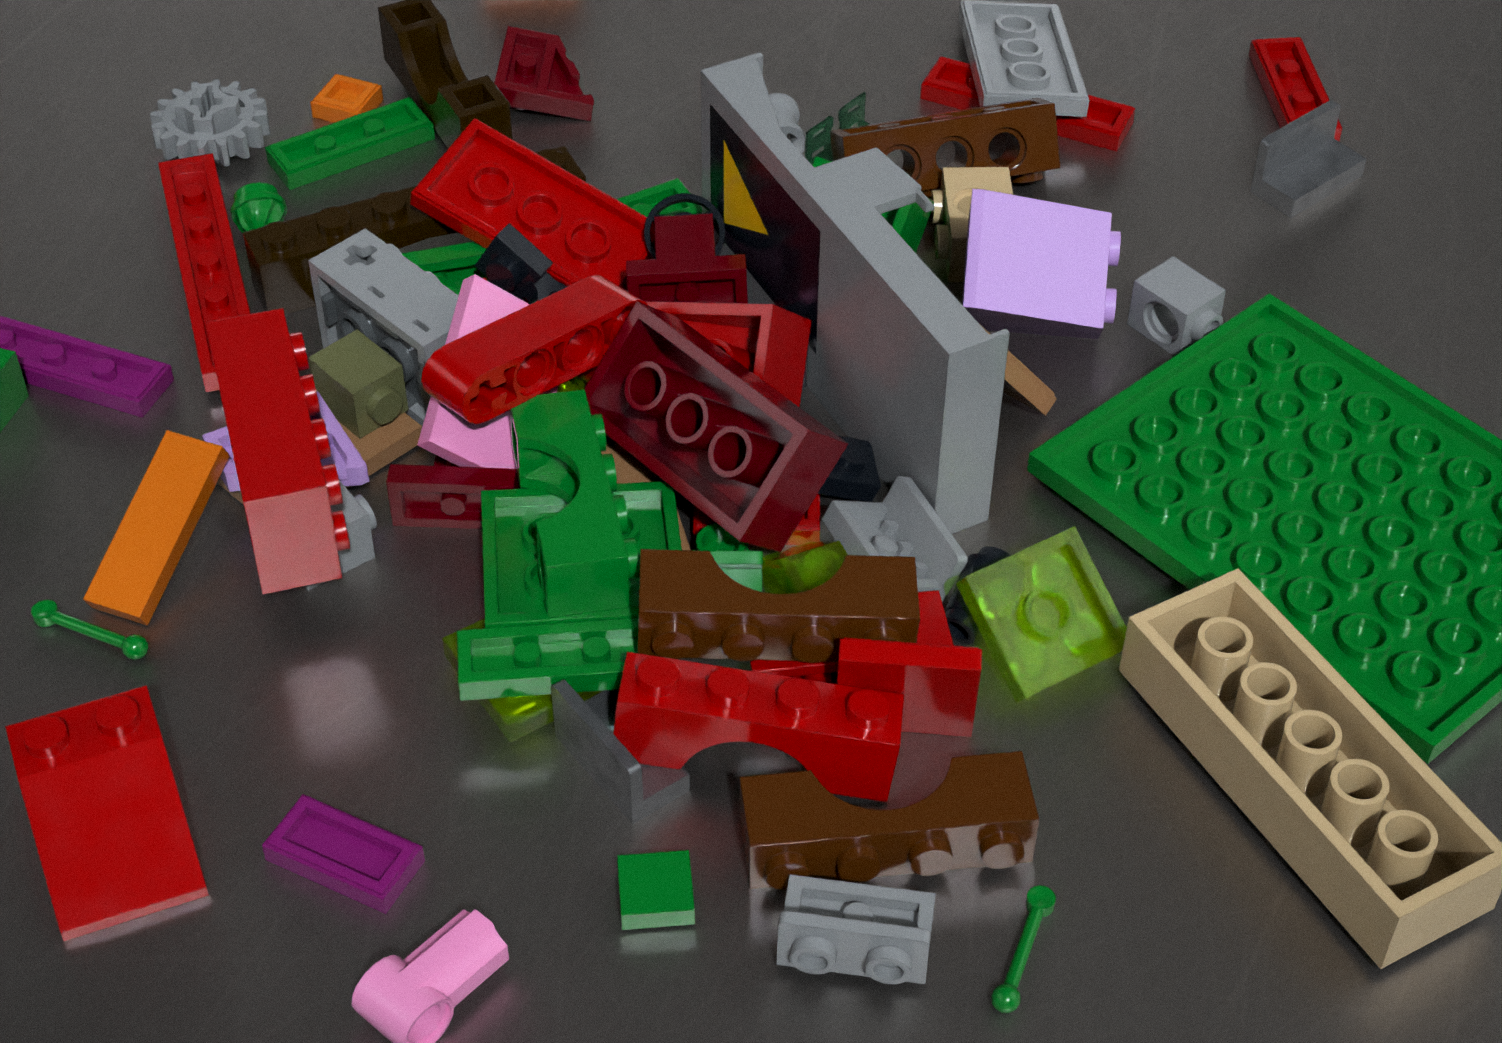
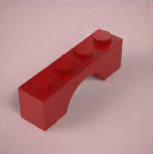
M627 652L617 699L613 734L639 764L672 769H681L693 755L717 744L727 742L763 744L781 750L795 758L808 771L811 770L823 787L832 794L887 802L901 743L904 694Z

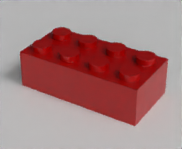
M283 308L206 322L262 595L341 579L342 573L338 551L350 549V543L343 511L331 512L330 507L343 503L335 463L324 466L321 464V459L331 457L325 422L323 418L310 419V416H316L320 412L313 375H299V371L309 369L302 332L289 334Z

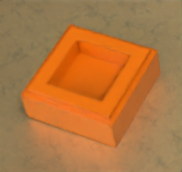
M335 74L310 102L312 117L335 123L376 109L383 102L382 85Z

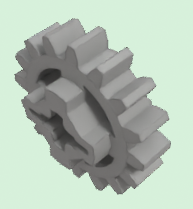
M213 79L210 83L202 84L197 81L191 82L190 91L184 92L177 88L171 90L173 100L159 99L157 101L158 111L150 113L156 149H162L166 160L177 156L181 159L213 153L215 164L221 163L225 167L230 166V157L237 155L240 158L248 159L250 157L249 147L262 148L264 146L263 136L270 135L271 132L265 99L258 98L255 88L242 91L241 84L238 81L232 82L227 87H222L219 79Z

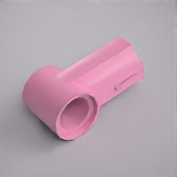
M463 909L404 960L400 956L390 955L373 964L356 985L351 1005L360 1016L391 1043H436L449 1026L454 1015V1007L509 960L508 945L500 937L494 924L476 909L472 912Z

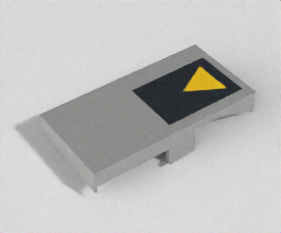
M760 52L702 69V197L717 208L724 221L725 243L720 256L745 254L748 304H774L812 320L809 335L807 386L848 437L870 442L878 474L889 489L898 476L911 477L951 534L987 521L989 519L1010 332L1006 328L988 334L881 215L882 213L915 202L927 213L934 210V204L921 191L922 186L877 147L813 167L781 131L763 78V55ZM702 207V214L708 212V210ZM714 220V241L716 248L719 240V228L716 220Z

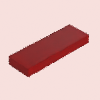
M1301 37L1251 40L1249 57L1280 128L1330 101ZM1338 119L1334 139L1340 142L1343 128Z

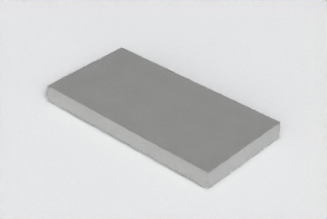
M960 1L958 20L980 107L1038 97L1055 103L1056 116L1087 117L1090 100L1057 4Z

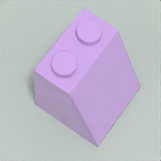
M972 189L962 305L987 331H1000L1007 328L1010 333L1098 339L1103 330L1104 323H1114L1117 290L1106 288L1108 266H1118L1121 245V231H1111L1112 213L985 189Z

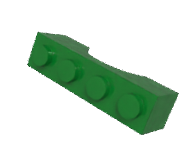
M585 389L539 394L510 409L511 446L520 487L548 492L568 503L559 512L536 522L538 571L548 617L629 607V579L640 577L639 555L635 538H623L624 534H628V516L624 496H612V492L617 491V476L612 453H601L606 451V433L603 416L601 413L591 414Z

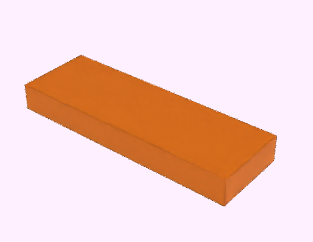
M166 430L83 598L91 608L148 626L230 457L223 446Z

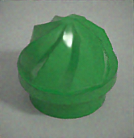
M264 182L250 183L239 188L233 196L234 203L230 209L232 221L237 225L242 234L249 230L264 227L272 222H283L287 214L285 199L278 194L275 186Z

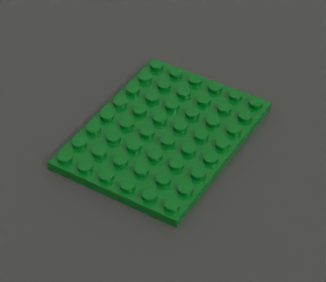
M1270 293L1029 453L1027 466L1029 473L1189 590L1235 569H1239L1427 764L1502 701V440Z

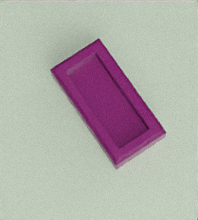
M302 794L262 844L266 861L384 914H387L425 862L423 846Z

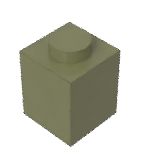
M358 329L308 357L310 373L313 375L316 392L320 393L335 418L359 439L409 410L402 364Z

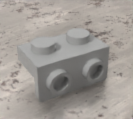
M898 476L883 502L832 500L822 518V521L838 543L840 551L845 556L915 557L918 592L939 590L942 603L968 561L966 553L911 477Z
M789 875L784 911L780 913L778 922L777 965L795 967L809 974L835 972L871 977L873 980L884 984H900L903 982L925 984L936 893Z

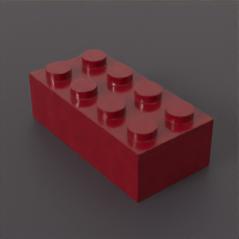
M638 301L584 388L591 414H602L605 433L738 541L778 552L783 550L848 446L847 442L683 320Z

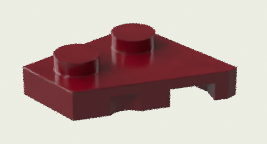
M508 26L494 83L513 109L532 110L591 122L594 98L591 94L584 95L580 89V73L574 62L566 57L567 50L559 35Z

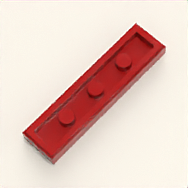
M943 56L939 57L921 84L920 99L960 110L980 107L970 64ZM1088 95L1090 101L1087 117L1056 116L1058 136L1117 152L1134 122L1136 108Z

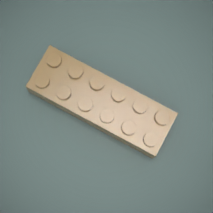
M1235 569L1128 618L1119 671L1380 969L1495 908L1502 891L1501 841L1239 569Z

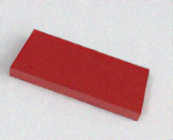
M476 118L471 121L411 192L410 205L486 249L495 236L510 223L553 262L547 273L566 286H570L587 277L599 275L627 290L626 261L651 259L644 237L646 216ZM652 224L650 239L654 249L655 224Z

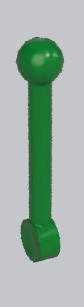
M53 600L39 601L31 608L33 620L39 627H50L57 624L118 647L131 660H139L148 652L149 644L142 635L131 634L126 637L59 612L58 606Z
M1034 886L1028 891L1026 908L1029 914L1004 983L998 985L991 994L992 1005L995 1010L1001 1013L1009 1014L1014 1012L1020 1005L1021 997L1017 988L1042 918L1049 916L1054 911L1056 896L1046 886Z

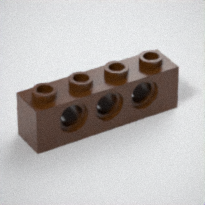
M1038 97L830 131L833 161L876 147L886 156L890 152L900 149L903 154L901 169L922 186L921 191L929 199L931 198L932 190H939L941 188L942 168H939L936 163V153L940 146L948 141H952L955 146V156L953 161L946 167H1009L1011 182L1013 183L1038 181L1043 179V171L1060 168L1055 103ZM1004 133L1007 140L1006 149L999 158L992 160L988 152L989 144L994 136Z

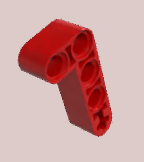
M594 275L587 277L440 347L429 357L423 368L421 378L423 389L434 399L468 422L474 424L487 422L576 376L589 382L635 303L638 301L645 305L648 304L603 276Z

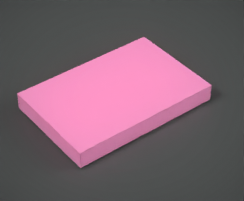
M476 274L463 279L445 345L530 304ZM558 386L542 394L557 393ZM432 396L430 397L417 446L459 467L516 469L511 446L510 410L487 422L474 424L468 422ZM517 475L518 489H520V488H522V487H520L519 479H518V475Z

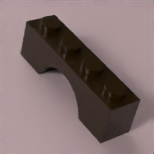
M403 0L378 7L384 60L417 106L434 124L435 131L448 148L474 118L513 140L509 101L489 75L468 80L454 51L446 19L431 0Z

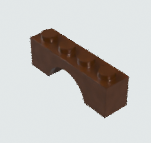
M641 549L638 653L672 659L775 660L819 663L838 662L840 639L844 638L916 643L920 611L915 557L846 555L839 570L823 584L799 593L772 594L750 589L731 579L717 565L710 551Z
M1022 751L952 757L946 777L932 794L910 806L891 810L867 809L849 804L837 798L823 787L811 770L740 777V827L750 890L771 887L787 890L789 875L861 883L875 877L905 874L933 876L946 870L977 867L1004 869L1019 863L1033 862L1040 819Z

